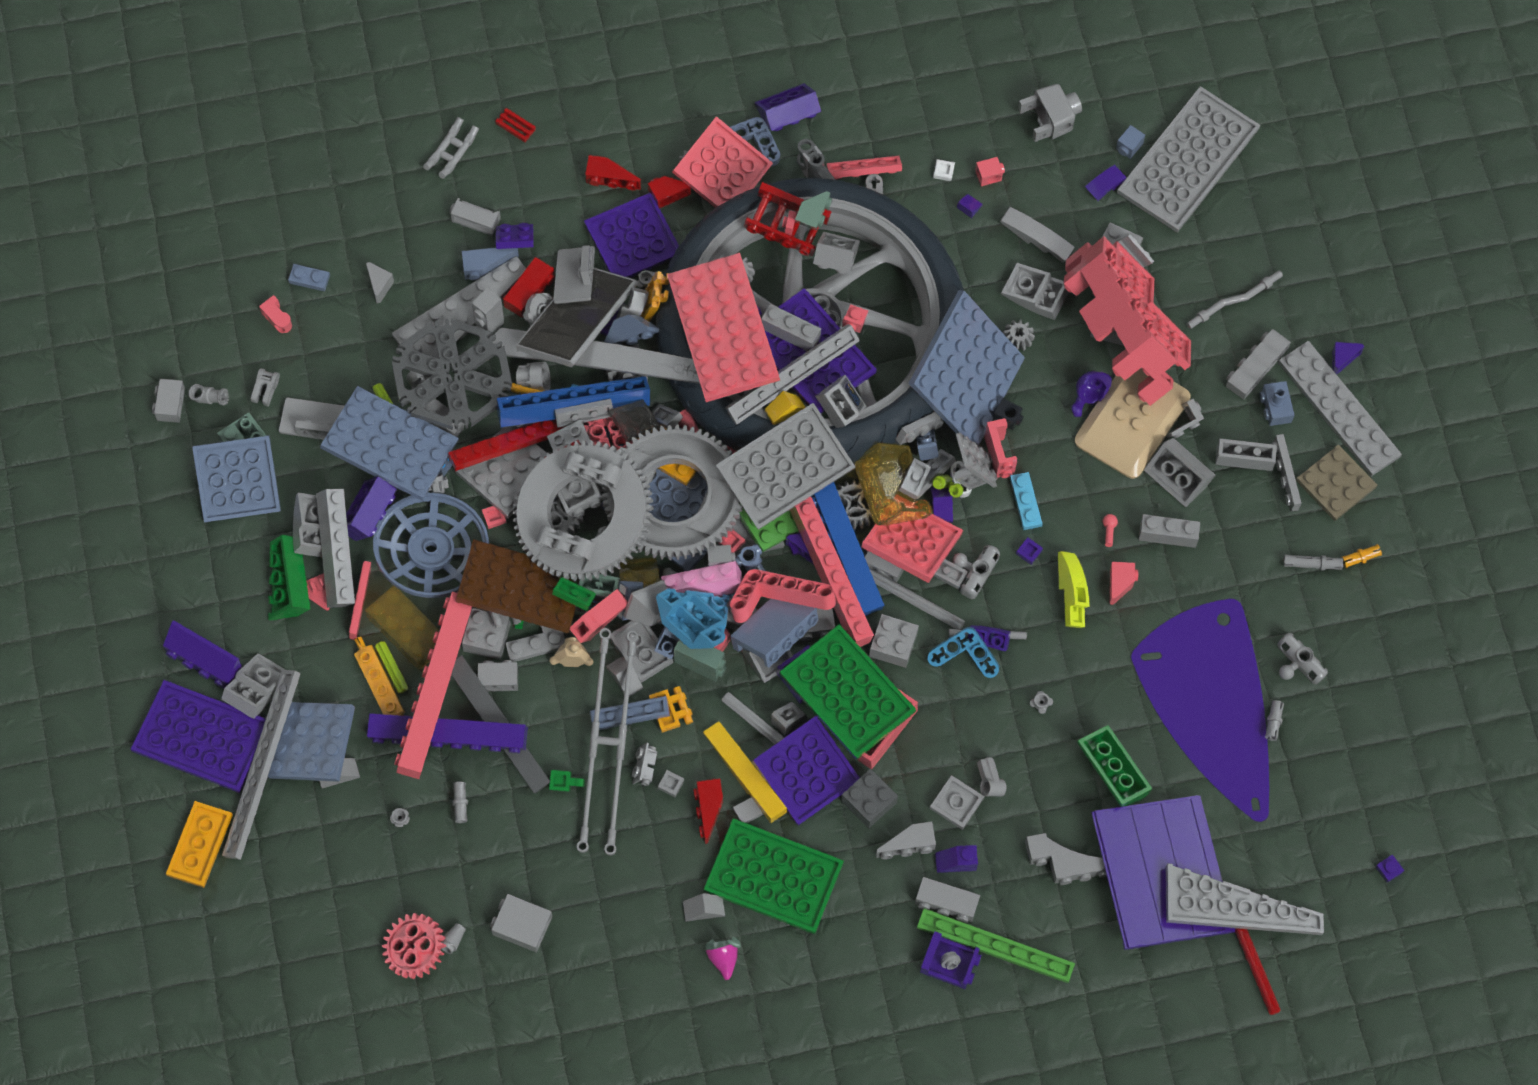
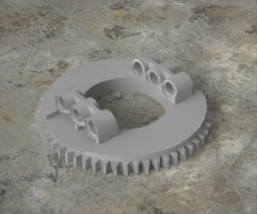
M668 425L667 430L663 426L660 427V431H657L654 427L653 433L646 430V436L639 433V440L632 437L633 444L626 442L627 449L620 447L623 454H628L629 459L632 458L635 461L634 464L637 463L640 466L639 469L644 472L642 476L648 479L645 483L650 484L657 468L668 464H682L696 470L704 478L708 487L699 511L693 517L680 522H665L655 517L647 519L652 525L646 526L649 533H643L647 538L646 540H640L643 546H636L639 553L644 550L646 556L651 553L653 558L659 555L661 559L668 557L671 560L672 557H676L679 560L680 556L687 559V555L695 557L697 552L701 555L704 549L708 552L709 546L715 548L717 541L722 542L721 536L727 538V531H733L732 525H737L736 519H740L739 512L743 511V507L716 467V464L732 455L731 450L727 451V445L722 446L721 440L715 442V436L709 438V432L702 435V429L695 433L694 427L687 431L686 425H684L682 430H680L679 425H676L675 429ZM603 486L604 494H602V497L605 500L603 501V505L606 507L605 514H608L607 519L611 521L614 513V499L609 487Z
M583 440L581 445L575 441L573 446L567 443L565 448L560 445V450L554 448L552 454L547 452V457H540V462H535L533 469L529 468L530 474L524 475L526 480L525 482H520L523 486L521 489H517L520 493L519 496H515L518 503L513 505L517 508L516 511H513V514L517 517L513 521L518 525L514 526V529L519 531L516 536L521 538L518 542L524 545L522 549L527 552L526 555L529 558L532 557L531 561L537 563L539 568L543 567L545 572L549 571L553 576L556 574L558 578L564 575V578L567 580L571 577L573 581H576L579 577L581 581H584L586 576L591 581L593 575L596 579H599L600 573L606 577L607 570L614 573V566L621 569L620 562L626 565V557L631 560L633 559L631 552L638 553L635 547L643 546L640 540L647 539L643 533H649L646 526L652 525L647 520L653 518V515L649 513V511L654 510L653 506L649 505L653 502V499L649 497L652 495V492L647 490L650 488V485L645 483L648 479L642 476L644 472L639 469L640 466L637 463L634 464L635 461L632 458L629 459L628 454H623L621 449L617 450L615 446L612 445L610 447L607 443L602 447V443L599 441L596 445L592 440H590L589 444ZM578 479H585L608 486L614 499V513L610 524L599 536L591 540L577 535L573 536L561 530H555L551 521V508L556 495L565 485Z

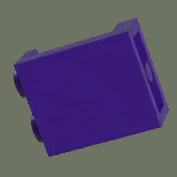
M934 931L920 973L966 989L967 984H972L975 973H972L974 965H979L982 956L978 954L980 948L976 947L973 949L941 937V933ZM948 952H956L961 959L958 966L950 970L941 966L942 955Z

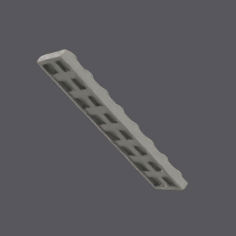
M1309 341L1278 361L1282 369L1371 477L1401 457V452Z

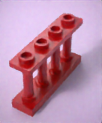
M762 182L758 192V196L761 197L760 204L753 219L746 218L744 228L750 233L763 235L769 241H777L786 248L796 249L802 255L813 256L816 246L812 245V242L819 227L816 231L810 229L805 241L794 237L800 225L798 223H794L792 236L777 230L785 210L790 209L798 213L801 203L805 200ZM768 202H774L779 207L769 227L760 223V220ZM824 210L825 220L823 224L827 225L832 211Z

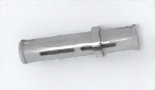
M1285 554L1284 567L1316 568L1325 571V569L1342 570L1343 558H1330L1325 555L1312 557Z

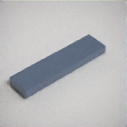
M663 696L628 703L626 725L669 717L667 697ZM623 704L600 709L599 730L617 727L621 724ZM595 710L590 711L591 722H594Z

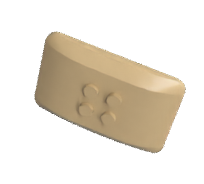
M1142 367L1126 380L1121 376H1115L1108 393L1101 402H1097L1075 437V444L1079 449L1131 479L1141 475L1183 412L1182 404L1190 400L1189 391L1173 382V389L1150 406L1147 402H1143L1138 397V384L1148 376L1143 372Z

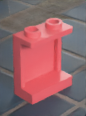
M1005 418L987 422L984 435L997 478H1008L1013 475L1017 464L1016 456L1005 457L1001 445L1007 429Z

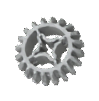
M853 480L851 485L847 481L844 482V487L839 484L837 491L843 506L846 507L845 511L855 531L856 526H859L862 530L864 529V524L869 527L870 521L874 522L876 520L875 515L879 514L878 508L880 503L877 502L879 499L878 495H874L875 490H869V484L863 487L862 481L857 485ZM863 498H865L869 504L868 510L865 508V505L862 504Z

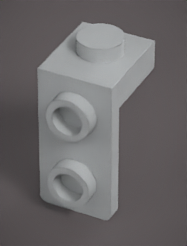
M1191 399L1182 404L1190 421L1166 435L1167 438L1173 436L1176 439L1185 434L1183 430L1188 427L1192 430L1200 425L1199 421L1204 419L1200 412L1201 407L1198 402Z

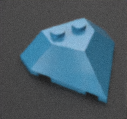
M671 588L657 594L656 600L662 624L679 638L684 645L690 649L713 648L725 640L724 631L728 615L727 603L730 595L723 594L722 597L714 596L713 593L689 590L681 593Z

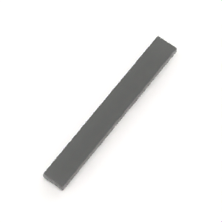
M462 655L457 658L451 675L483 721L509 723ZM527 747L526 751L520 750V753H509V749H504L535 794L550 784L549 778Z

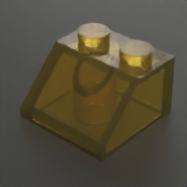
M656 557L627 560L626 565L620 562V581L642 582L643 588L660 582Z

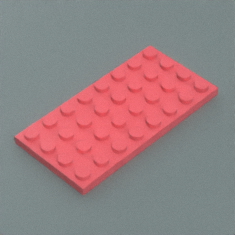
M740 253L667 274L706 402L780 381Z

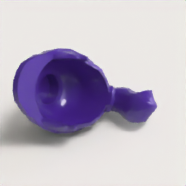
M1089 371L1078 379L1076 383L1078 397L1072 405L1074 417L1082 416L1085 403L1093 404L1098 400L1101 402L1112 383V379L1108 374Z

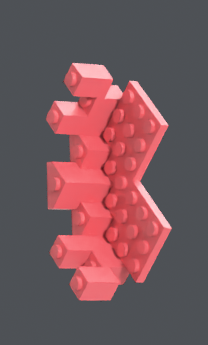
M1103 236L1094 245L1087 242L1066 259L1065 270L1067 274L1064 276V287L1068 292H1072L1077 296L1090 286L1095 298L1079 310L1088 325V329L1096 341L1099 342L1114 330L1116 331L1118 338L1126 349L1113 359L1112 370L1116 376H1121L1126 380L1142 367L1143 372L1148 377L1138 384V397L1151 406L1173 389V379L1165 371L1174 364L1178 367L1181 366L1184 370L1191 366V340L1154 304L1155 279L1118 241L1112 245Z

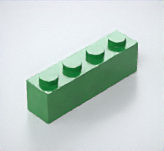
M281 535L270 542V567H273L271 577H269V584L272 585V596H269V604H272L271 613H268V620L270 621L296 617L310 610L303 554L294 553L292 536Z

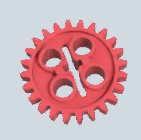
M615 412L614 417L589 421L587 426L584 425L590 440L595 445L598 441L601 442L602 447L605 443L610 446L604 427L608 428L610 439L617 450L620 447L627 449L626 442L633 444L632 437L639 440V428H636L635 422H631L630 417L625 420V414L618 417V413Z
M413 913L411 918V916L406 914L405 921L398 918L399 924L392 923L394 929H387L390 936L383 938L388 942L382 945L383 948L387 949L382 955L388 957L385 963L390 965L389 969L395 971V974L399 976L402 974L404 978L409 976L415 979L416 975L423 978V972L429 975V968L436 969L434 963L442 962L438 957L439 955H445L440 950L446 947L445 944L441 943L446 937L440 935L443 929L437 928L439 924L435 921L433 922V919L429 916L426 918L423 914L419 916ZM417 928L416 935L412 936L414 929ZM430 942V946L425 950L426 943ZM403 943L402 949L398 951L399 945ZM416 956L415 962L411 964V959Z

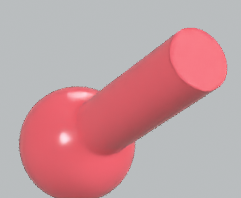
M1108 514L1103 518L1102 522L1106 528L1105 546L1112 547L1113 531L1118 524V520L1115 515Z

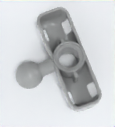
M992 545L985 546L974 564L970 563L967 560V556L963 553L954 555L953 563L969 570L960 587L962 595L969 599L977 597L1000 558V552L996 547ZM995 554L998 556L996 562L993 559ZM976 569H983L985 573L980 574L976 572ZM977 584L980 586L978 592L974 590Z
M1293 633L1285 634L1277 646L1292 663L1284 665L1279 669L1280 677L1284 680H1289L1294 676V671L1298 668L1311 683L1318 684L1326 677L1328 670L1321 666V662L1314 656L1312 649L1304 646L1300 640H1296ZM1284 642L1290 647L1287 651L1282 648ZM1299 654L1305 655L1307 661L1301 660ZM1311 671L1317 675L1314 680L1309 676Z

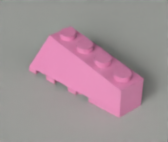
M736 561L661 576V580H664L667 589H675L676 592L685 593L686 590L713 593L714 596L722 597L723 594L730 595L737 591L742 581V572Z

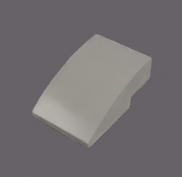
M1017 263L1001 294L1032 312L1055 320L1069 292L1064 287V281L1051 277L1050 273Z
M297 493L293 517L294 553L322 557L316 495Z
M258 653L236 673L235 679L224 688L221 700L254 719L272 700L281 671L285 669Z

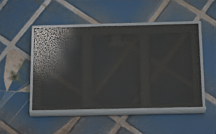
M594 268L591 300L555 304L554 300H552L516 344L517 351L573 367L631 294L632 287L638 285V282L631 278Z

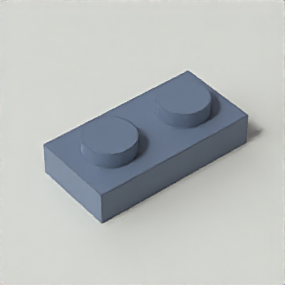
M293 264L288 281L290 284L325 292L330 272Z

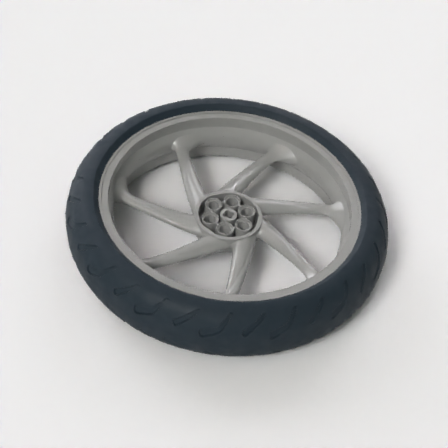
M798 178L769 183L768 185L804 200L826 191L830 192L832 203L829 210L832 212L827 225L823 224L819 229L854 236L880 250L853 264L850 273H836L816 286L806 289L819 305L825 307V312L840 328H843V318L846 316L851 304L868 310L864 325L905 334L911 337L914 343L916 359L905 379L894 391L877 402L867 379L857 386L860 397L866 405L857 418L848 425L839 428L835 427L830 418L824 419L853 464L868 461L900 445L895 439L903 427L935 412L908 383L958 290H963L958 271L945 247L930 228L911 211L881 193L857 184L824 178ZM760 186L731 198L699 221L677 248L664 276L667 273L734 255L749 244L764 238L763 235L750 233L744 228L746 218L753 219L760 204L761 197L758 196ZM768 202L760 223L770 227L778 210V204ZM790 209L785 210L777 230L785 231V228L782 227L784 216L788 217ZM799 225L794 237L803 241L805 232L809 231L810 228ZM789 248L783 303L803 289L802 254L793 248ZM885 262L893 264L904 271L917 292L921 306L922 325L915 326L882 313L838 300L835 295L877 265ZM670 283L669 285H662L661 294L665 290L669 291L667 301L660 302L659 309L656 312V327L659 328L656 338L659 353L693 359ZM752 290L756 305L762 312V318L772 303ZM668 379L678 399L697 423L735 451L740 450L782 423L773 425L765 413V408H760L740 423L734 424L725 407L740 398L739 394L736 393L706 402L699 383ZM792 387L786 391L799 396Z

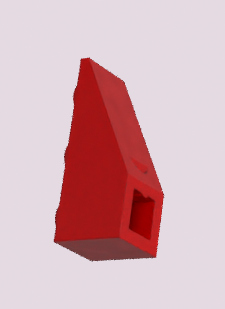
M589 155L586 183L593 186L605 185L610 188L621 187L628 190H641L640 178L607 157Z
M720 778L698 781L697 788L693 789L694 798L699 800L700 806L696 807L697 818L702 819V826H699L700 838L705 839V844L710 840L723 804Z

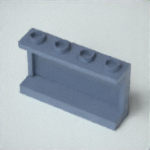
M770 599L731 635L733 649L738 652L743 648L763 658L765 666L769 668L793 644L801 639L811 627L817 624L819 620L817 608Z

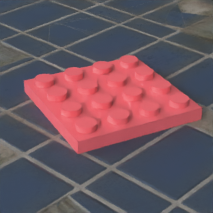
M715 117L672 173L717 208L731 198L753 189L773 163L718 117Z
M896 495L867 535L861 547L929 583L961 537L963 530Z

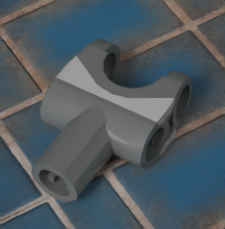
M809 139L801 140L798 143L799 155L797 157V164L807 178L835 180L824 165V155L813 141ZM809 144L811 148L809 150H803L801 149V145Z

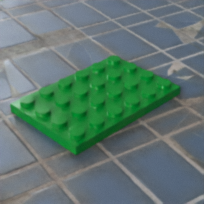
M840 624L780 671L782 678L856 760L916 712V708Z
M733 818L705 885L704 892L717 895L734 904L816 934L844 860Z

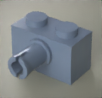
M1287 382L1264 384L1262 392H1260V400L1265 405L1264 417L1265 420H1268L1269 426L1292 423L1294 411Z

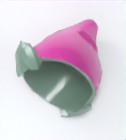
M734 936L732 940L715 942L712 939L705 945V952L708 958L720 971L725 980H729L732 976L737 961L738 948L741 947L740 941Z

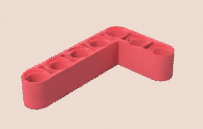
M757 569L749 570L745 574L730 602L733 620L738 623L746 622L750 618L760 597L823 610L832 609L836 605L834 590L829 584Z

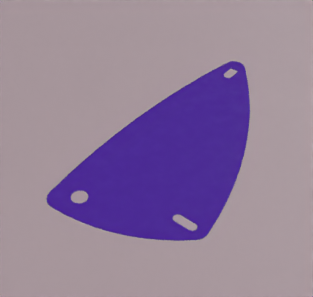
M1225 599L1206 603L1182 612L1160 625L1133 650L1131 659L1154 709L1187 757L1235 806L1253 820L1262 822L1269 815L1268 742L1265 738L1267 729L1261 683L1250 631L1243 607L1239 601ZM1221 613H1225L1230 617V623L1226 626H1222L1217 622V617ZM1160 652L1162 654V658L1157 660L1144 661L1141 659V655L1144 653ZM1252 798L1259 800L1260 810L1253 811Z

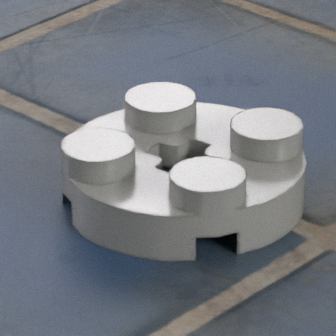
M540 293L530 296L523 314L524 319L529 322L530 326L540 316V309L543 308V312L553 300L551 295ZM552 317L549 321L557 323L558 319Z

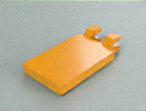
M659 271L654 274L645 288L649 296L640 316L649 322L659 309L660 302H666L668 299L669 291L665 290L662 294L661 291L662 285H669V279L667 274L663 276L662 272Z

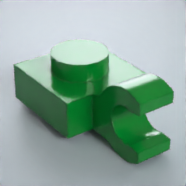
M551 770L549 790L570 791V786L585 787V779L571 778L572 772Z

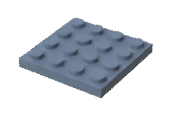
M269 435L192 446L204 522L281 511Z
M292 702L268 773V778L339 782L355 707L352 704Z

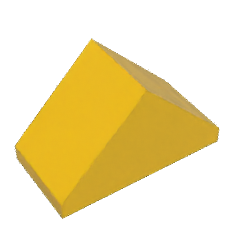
M782 391L765 408V413L772 424L775 425L787 420L806 407L799 396Z

